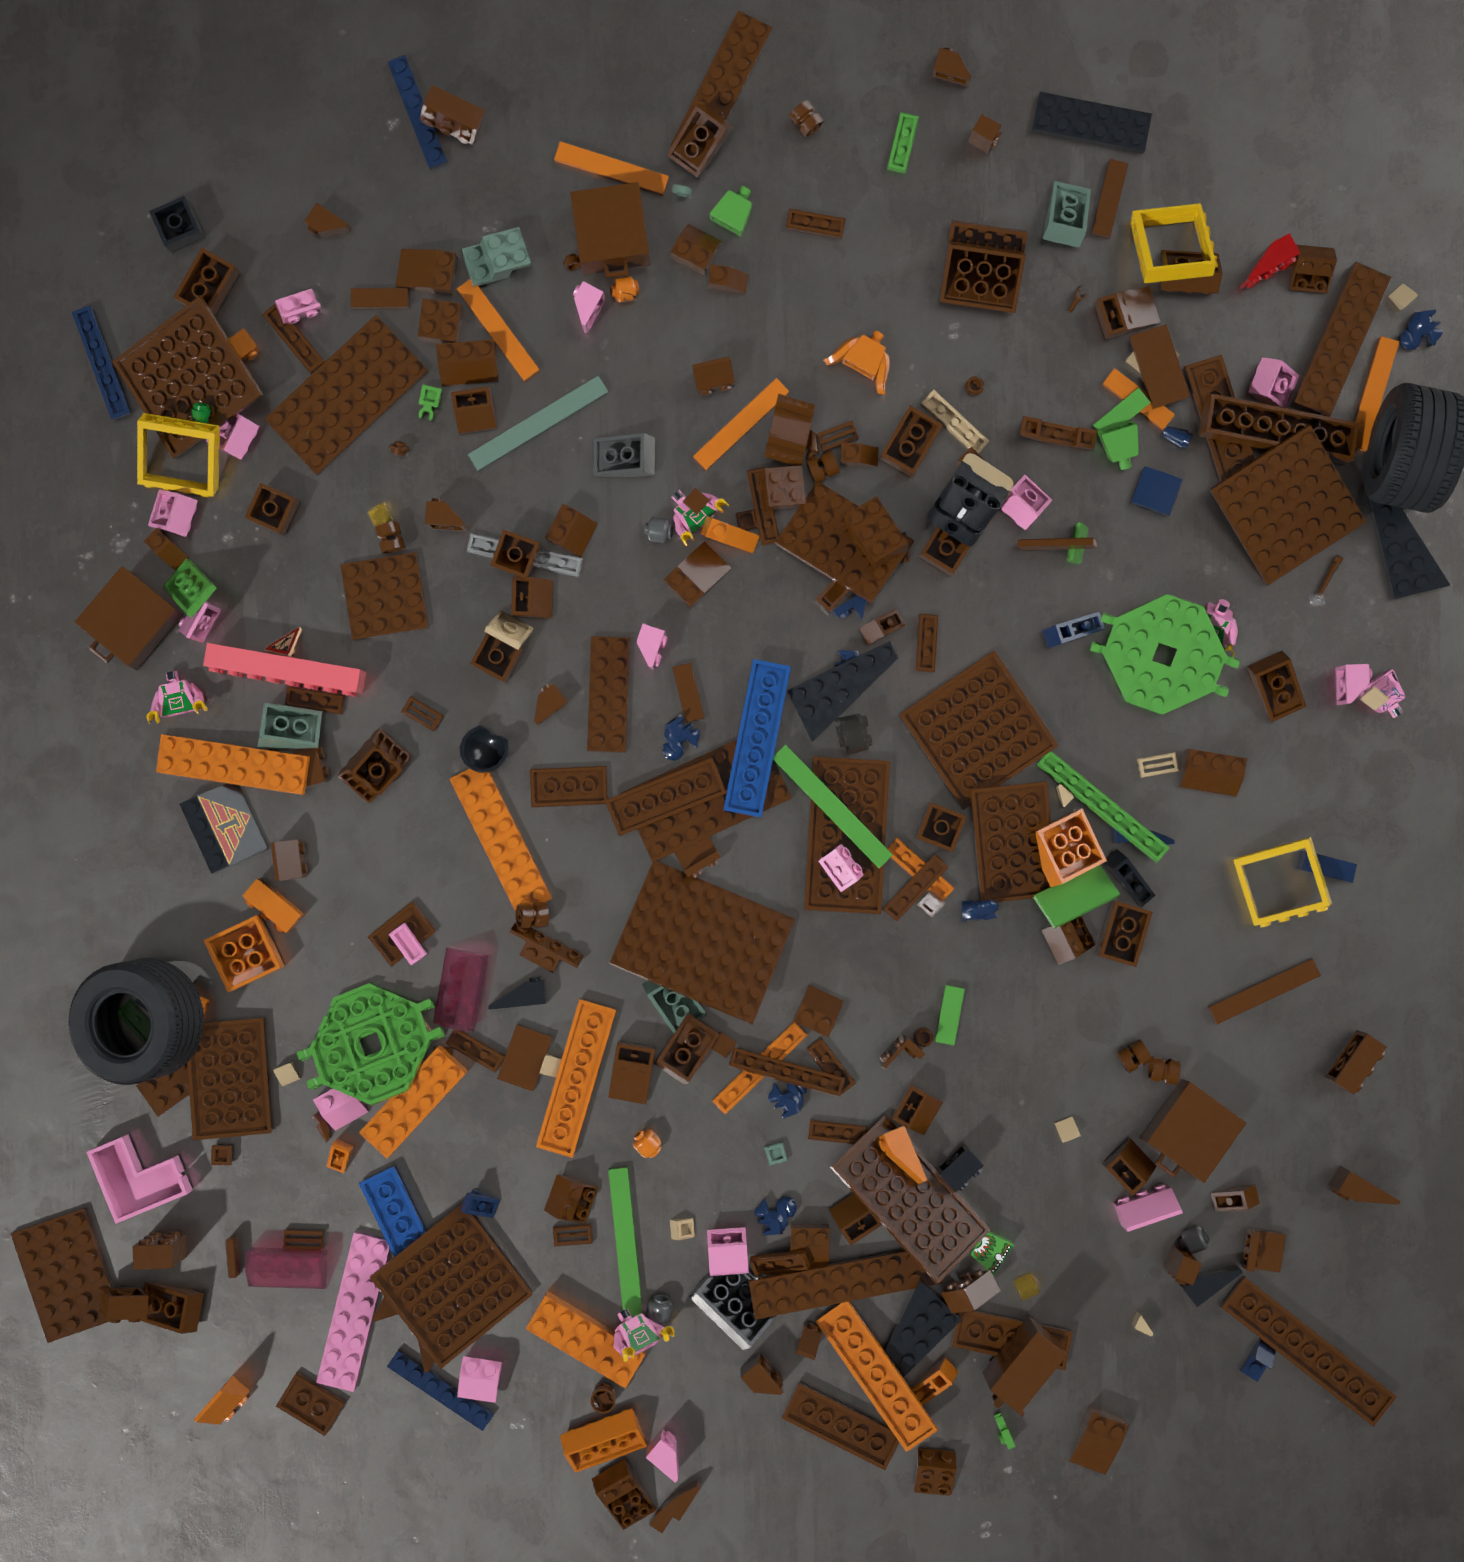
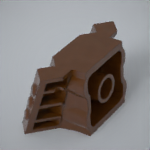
M778 394L764 457L794 466H802L815 410L814 404Z
M379 728L373 732L370 739L365 741L361 749L349 759L347 765L340 770L337 777L363 800L370 803L378 795H381L403 771L402 768L411 755Z

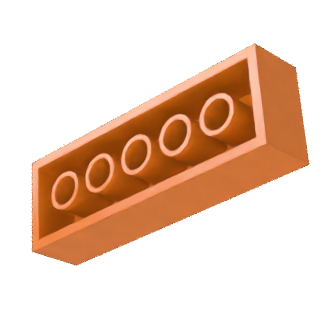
M438 1046L419 1067L409 1091L390 1098L359 1133L384 1157L388 1158L469 1070L451 1056L443 1046Z
M548 1291L526 1327V1330L625 1389L646 1353L645 1350L635 1355L634 1359L630 1358L624 1362L623 1356L614 1349V1330Z

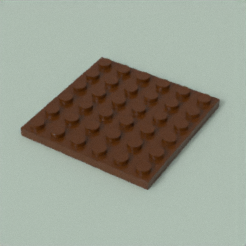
M201 296L197 297L112 361L143 412L147 414L193 421L191 411L193 404L205 403L209 405L211 410L207 424L221 427L264 395ZM156 431L173 459H177L203 440L197 437Z
M1309 424L1209 489L1266 585H1270L1366 523L1360 509L1312 426Z
M995 650L899 714L963 810L971 805L970 789L1000 786L1059 746Z
M463 1202L369 1276L440 1369L533 1295L474 1216L460 1211Z

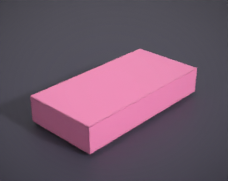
M406 923L389 934L410 965H413L427 955Z

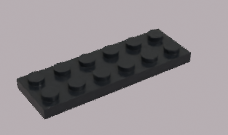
M1040 92L1032 131L1144 153L1152 113Z

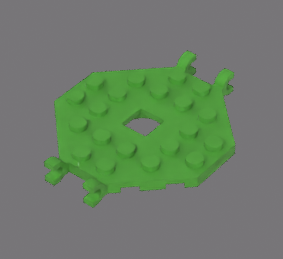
M1166 593L1117 617L1103 612L1101 622L1112 624L1113 627L1106 645L1093 641L1090 650L1104 655L1126 702L1163 715L1212 692L1227 697L1228 687L1216 683L1224 663L1238 669L1240 659L1226 654L1203 605ZM1159 643L1177 649L1170 666L1153 661Z
M368 983L334 997L310 1048L296 1053L298 1059L303 1062L313 1056L319 1077L306 1081L309 1089L315 1090L322 1085H326L373 1106L409 1091L431 1041L443 1038L445 1034L440 1027L428 1032L422 1012L435 1008L433 1001L430 999L416 1004ZM377 1033L382 1049L365 1056L359 1039Z

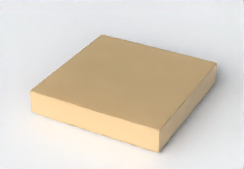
M500 610L487 625L484 632L519 650L532 634L534 628Z

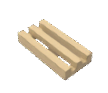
M1176 752L1137 759L1140 778L1179 771ZM1172 757V761L1143 766L1145 761ZM1174 765V768L1144 773V769Z

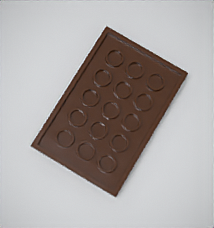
M816 483L806 497V504L798 508L776 540L775 545L872 604L913 545L914 540L903 534L908 542V550L874 570L844 524V515L859 506L822 483Z
M1047 781L970 789L980 901L994 900L996 902L1032 899L1034 895L1050 888L1042 870L1036 838V831L1051 823Z
M264 1017L204 1022L200 1044L192 1058L187 1062L193 1140L272 1133Z
M86 1208L10 1234L47 1343L109 1322L99 1312L101 1288L113 1287Z

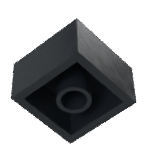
M185 196L149 211L164 246L170 252L205 237L191 203Z
M963 1143L936 1170L956 1192L958 1190L962 1191L969 1184L967 1181L971 1177H977L983 1171L982 1167L984 1165L968 1146Z

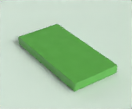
M188 558L183 561L163 585L164 590L191 618L217 589Z
M1098 865L1061 885L1050 887L1034 895V900L1053 929L1118 898L1120 893L1102 866Z

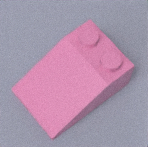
M205 601L192 618L187 615L181 619L179 632L189 639L204 643L221 609Z

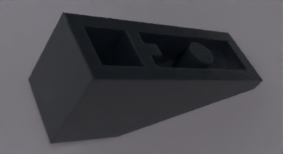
M1116 849L1106 858L1107 861L1104 862L1106 867L1141 908L1156 896L1129 858Z
M530 977L529 981H526L490 1004L488 1009L547 1004L546 980H541V977Z
M1236 1265L1199 1272L1194 1285L1187 1283L1186 1286L1180 1284V1287L1193 1304L1199 1307L1241 1275L1243 1271Z

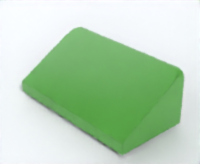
M1080 522L1076 523L1072 538H1087L1089 528ZM1069 549L1067 562L1081 564L1084 549Z

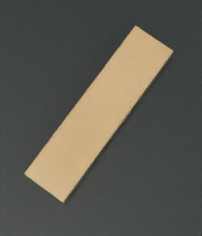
M935 390L921 402L920 405L943 424L968 449L973 447L979 453L990 442Z

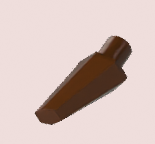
M812 430L809 432L806 446L808 453L805 458L807 460L814 458L815 453H820L817 435Z
M317 1112L312 1118L318 1124L316 1128L325 1143H327L331 1138L329 1124Z

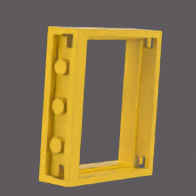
M1201 203L1132 211L1130 225L1144 283L1214 275L1215 267H1218L1217 256H1214L1213 253L1214 242L1213 240L1210 241V227L1206 225L1207 216L1202 210ZM1194 221L1204 261L1153 267L1144 227Z
M143 413L137 420V484L148 488L158 487L166 491L176 490L184 494L193 493L199 494L202 497H213L219 489L220 426ZM147 429L208 439V484L148 474Z
M1311 837L1236 857L1233 860L1254 926L1266 927L1275 920H1278L1279 923L1290 920V916H1307L1309 911L1313 910L1322 912L1328 910V906L1332 904ZM1306 848L1322 901L1259 918L1243 865Z

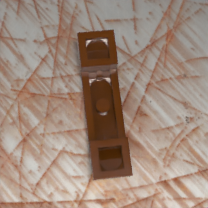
M1023 416L1020 436L1060 446L1094 450L1097 430L1083 427L1075 428Z

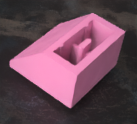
M642 624L637 644L649 668L654 670L655 666L659 667L662 658L659 653L661 648L665 649L668 638L665 636L664 630Z
M745 1227L707 1230L710 1276L749 1273Z

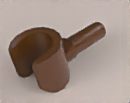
M1081 286L1076 289V297L1067 310L1071 313L1077 303L1087 296V290L1083 295L1078 293Z

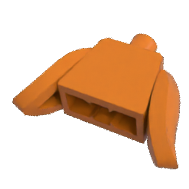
M874 330L870 338L862 335L860 338H849L830 356L823 359L827 365H834L842 361L843 364L873 381L875 379L877 393L885 395V384L889 373L890 360L885 352L886 347L880 344L884 335L879 331Z

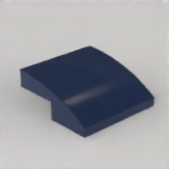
M1144 466L1131 502L1132 504L1149 508L1154 512L1170 516L1183 479Z

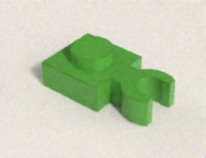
M426 385L422 386L419 405L424 407L419 411L420 419H423V414L428 412L430 414L429 420L433 421L434 413L432 409L439 408L442 389Z
M1001 1412L995 1414L994 1418L1001 1431L998 1436L1002 1445L1006 1444L1008 1449L1016 1447Z

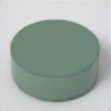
M676 184L672 187L673 194L684 197L691 195L692 189Z

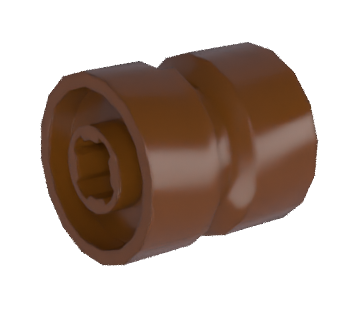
M809 100L801 102L789 114L794 124L800 125L799 130L806 138L818 131L825 122L819 113H814L815 108Z
M831 450L821 454L819 459L814 457L806 461L807 468L815 484L825 480L826 476L833 477L840 474L837 461Z
M399 521L375 526L377 538L381 539L379 546L382 554L393 553L406 548L403 537L399 535L402 532ZM394 537V540L387 541L388 538Z
M545 902L533 903L532 906L529 903L517 904L515 918L518 928H531L532 925L535 928L547 927L549 922L547 904Z
M1141 1039L1131 1043L1130 1048L1124 1047L1116 1052L1128 1074L1137 1070L1138 1065L1144 1066L1153 1061Z
M1152 1056L1153 1061L1149 1063L1148 1080L1154 1082L1164 1080L1166 1084L1177 1085L1181 1070L1180 1061L1174 1059L1165 1061L1162 1057Z
M600 1382L595 1385L590 1402L596 1412L605 1414L614 1408L617 1396L615 1387L609 1382Z

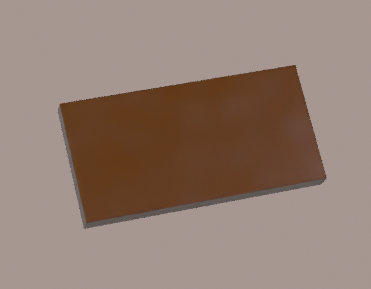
M1167 324L1129 336L1152 409L1189 398L1190 394Z
M607 766L530 769L531 807L606 804L605 800L608 799Z

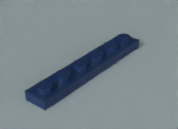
M403 55L388 61L429 169L431 170L446 164L447 160L434 127L426 126L420 120L424 102L406 56Z
M89 305L73 311L72 315L111 419L114 421L130 415L129 406L92 307Z
M399 1349L387 1366L481 1431L484 1430L494 1415L492 1411L473 1399L457 1397L458 1389L431 1370L424 1372L422 1364Z

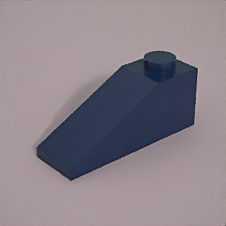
M1095 612L1042 630L1047 647L1051 648L1105 630L1103 622H1101L1100 613Z
M1300 851L1296 869L1313 873L1307 852ZM1317 854L1323 876L1353 883L1357 864Z

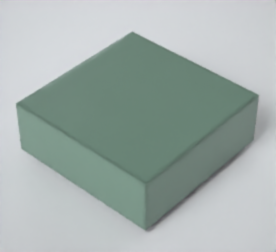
M783 1141L764 1146L769 1166L788 1161Z

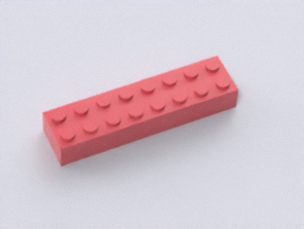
M207 643L203 666L209 667L208 671L225 674V671H228L227 674L237 677H243L244 674H247L246 678L260 681L265 677L266 681L281 684V681H285L286 685L300 687V684H304V688L318 691L319 687H322L323 691L338 694L339 690L342 691V694L357 697V694H363L366 672L360 669Z

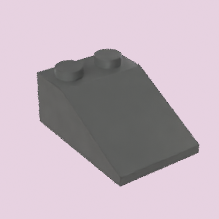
M639 433L594 438L593 476H655V437Z

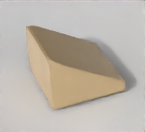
M1402 284L1388 297L1401 311L1418 294L1405 284Z
M1371 687L1362 695L1361 700L1373 710H1377L1389 700V697L1376 687Z
M1057 784L1055 787L1061 807L1064 808L1074 797L1062 784Z
M546 1054L540 1074L556 1077L562 1059Z
M293 1061L273 1070L282 1086L300 1079Z
M1072 1116L1054 1123L1063 1143L1081 1136Z
M693 1218L670 1220L672 1239L683 1240L695 1237Z
M1137 1311L1131 1323L1132 1326L1142 1333L1153 1336V1332Z

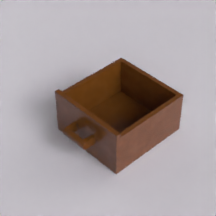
M639 182L570 192L583 275L605 272L606 278L629 275L628 269L651 266ZM623 269H624V271H617V272H610V273H609V271H616V270H623Z
M121 566L74 623L95 639L89 650L108 664L116 656L128 667L138 671L142 663L183 614L131 571ZM99 643L111 652L107 657L96 650Z
M1181 1079L1139 1138L1160 1153L1155 1164L1173 1178L1182 1169L1194 1179L1205 1183L1247 1123L1192 1082ZM1164 1157L1177 1165L1173 1171L1161 1164Z
M1029 1315L982 1372L990 1391L994 1393L991 1396L994 1406L1000 1408L1005 1402L1022 1417L1025 1414L1023 1409L1067 1356L1057 1338Z

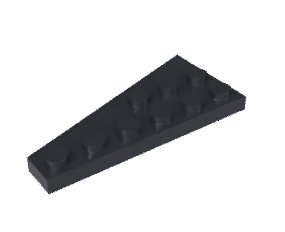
M1367 495L1392 598L1397 599L1450 586L1447 578L1403 509L1374 502Z
M888 641L787 690L812 742L899 659L892 641Z
M919 1279L884 1351L904 1378L962 1319L957 1313H951L948 1305Z

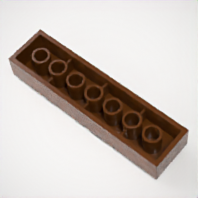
M1355 262L1349 268L1290 402V407L1302 412L1327 417L1331 416L1389 284L1390 276L1358 262Z
M1211 394L1204 399L1199 436L1270 450L1309 424L1312 426L1331 461L1346 465L1354 461L1359 423Z

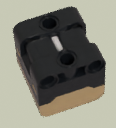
M969 453L964 457L928 512L927 518L932 524L967 546H973L1002 506L1014 485L1013 480L977 455Z

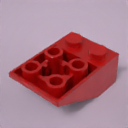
M1290 233L1273 241L1266 248L1240 285V289L1246 286L1250 289L1263 278L1267 280L1280 269L1284 271L1297 261L1296 257L1301 253Z

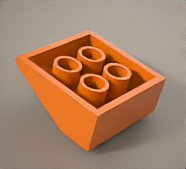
M1083 809L1071 812L1036 831L1042 870L1050 887L1061 885L1107 861Z
M256 915L203 940L227 993L285 967L260 915Z

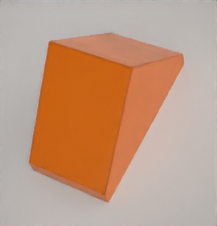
M337 1138L331 1145L326 1167L344 1174L355 1145Z

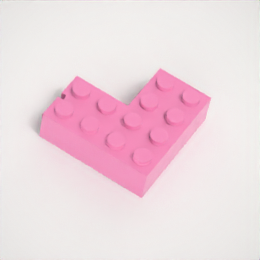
M129 1134L86 1152L115 1224L193 1191L187 1175H182V1172L185 1170L179 1155L142 1169Z

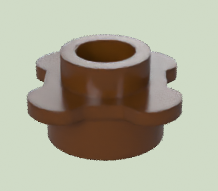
M394 441V443L389 445L391 453L405 456L406 451L410 449V447L405 446L406 443L401 441Z

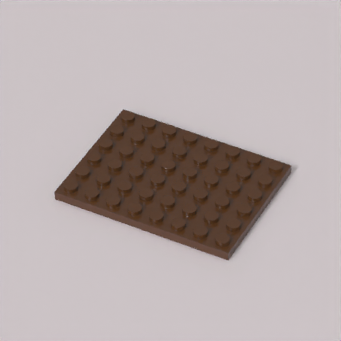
M655 861L650 867L609 964L749 1024H753L795 919L697 877L693 878L692 875L688 877L685 872Z

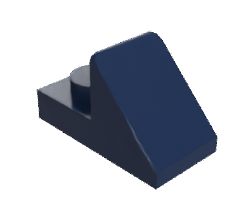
M857 595L833 610V614L836 618L841 616L843 619L852 613L851 609L853 608L862 621L866 600Z
M472 1190L471 1193L467 1192L460 1211L465 1214L493 1218L500 1200Z
M1259 1338L1240 1371L1258 1382L1266 1367L1272 1368L1276 1350Z

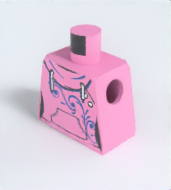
M1393 669L1385 671L1370 681V684L1360 693L1362 696L1368 688L1376 687L1389 697L1385 704L1375 710L1376 712L1382 713L1388 710L1393 718L1403 713L1398 702L1403 700L1405 695Z

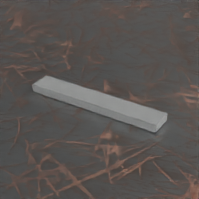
M471 533L466 552L493 558L499 539ZM540 549L533 567L579 577L583 558Z

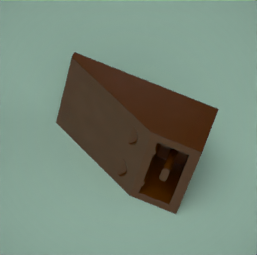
M1149 286L1114 293L1099 298L1094 303L1105 340L1161 323Z
M623 1041L617 1042L608 1098L646 1104L656 1047Z
M625 1459L592 1478L596 1495L623 1530L656 1511L641 1482Z

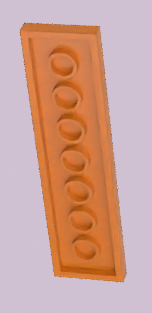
M161 734L156 772L305 795L310 756Z
M468 769L450 778L514 910L516 911L517 904L529 903L532 906L533 903L551 900L552 897L491 774L478 773Z
M579 999L536 1144L537 1148L573 1158L617 1009Z
M850 1301L840 1303L816 1320L822 1332L906 1452L938 1431L934 1421Z

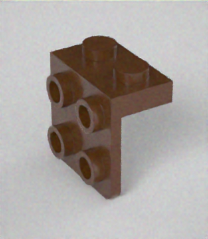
M709 837L674 853L688 877L692 875L693 878L702 874V868L707 865L711 868L718 864V859L721 857Z
M917 1448V1471L914 1492L943 1496L952 1495L957 1471L956 1451Z

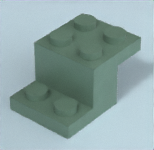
M519 227L482 236L480 244L461 249L473 287L509 278L512 270L531 265Z

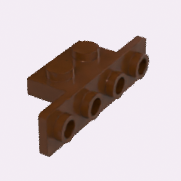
M515 922L510 930V933L526 941L520 956L554 973L560 960L578 968L584 957L578 951L533 928L519 929Z

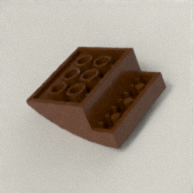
M951 220L940 302L1016 313L1026 258L1024 251L1028 232L1026 230Z

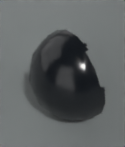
M481 725L469 730L462 738L460 744V757L464 764L478 773H491L499 769L506 762L509 753L508 740L491 733Z

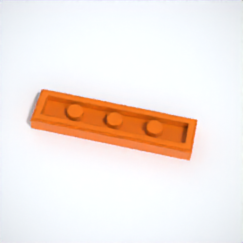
M1115 368L1102 383V385L1122 400L1137 388L1149 400L1147 392ZM1151 403L1139 412L1162 431L1175 415L1165 406L1152 409Z
M896 838L887 848L893 855L891 858L912 877L926 863L899 838ZM940 876L928 891L932 890L944 901L954 890V887Z

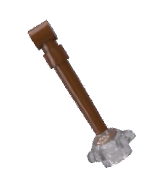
M1337 554L1333 558L1334 562L1330 565L1318 593H1310L1308 595L1309 602L1314 606L1320 607V605H1325L1326 603L1322 594L1334 572L1337 571L1343 561V558Z

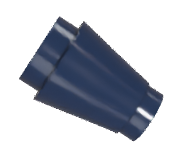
M1166 426L1162 436L1180 448H1187L1193 434L1189 433V430Z

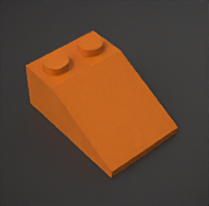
M232 1376L194 1418V1421L220 1425L224 1420L228 1422L235 1414L234 1408L237 1405L241 1407L248 1400L246 1395L250 1390Z

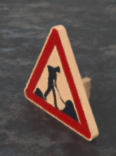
M300 627L294 629L267 646L264 650L268 653L290 657L295 652L294 647L302 629Z

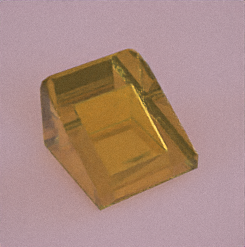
M384 502L368 511L374 526L393 521Z
M1031 1273L1013 1281L1023 1301L1040 1293Z

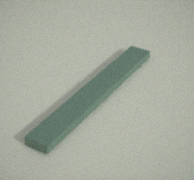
M598 375L475 449L468 456L477 471H480L609 392Z

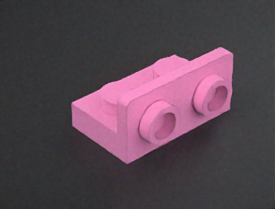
M312 289L275 300L284 324L288 322L289 324H294L300 321V318L306 316L307 318L315 317L321 309L320 303H317Z
M842 844L818 861L840 892L857 882L864 875L860 865L854 862L849 850Z

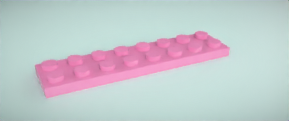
M356 1231L353 1234L316 1383L351 1392L355 1391L380 1291L369 1276L387 1263L390 1251L384 1238Z

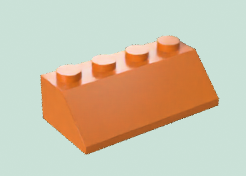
M633 1409L623 1410L616 1415L604 1417L602 1420L594 1423H587L583 1427L568 1430L560 1435L564 1456L575 1473L648 1447Z

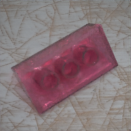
M446 947L433 1019L434 1024L453 1030L474 1032L487 966V955Z
M251 1247L246 1251L245 1260L248 1286L326 1289L327 1250H283V1248Z

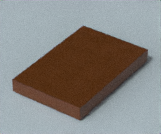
M414 901L368 936V939L391 967L404 958L402 952L389 936L391 932L406 923L421 944L437 931Z
M516 1024L497 1079L533 1092L553 1037Z
M296 1372L276 1407L325 1436L346 1401Z

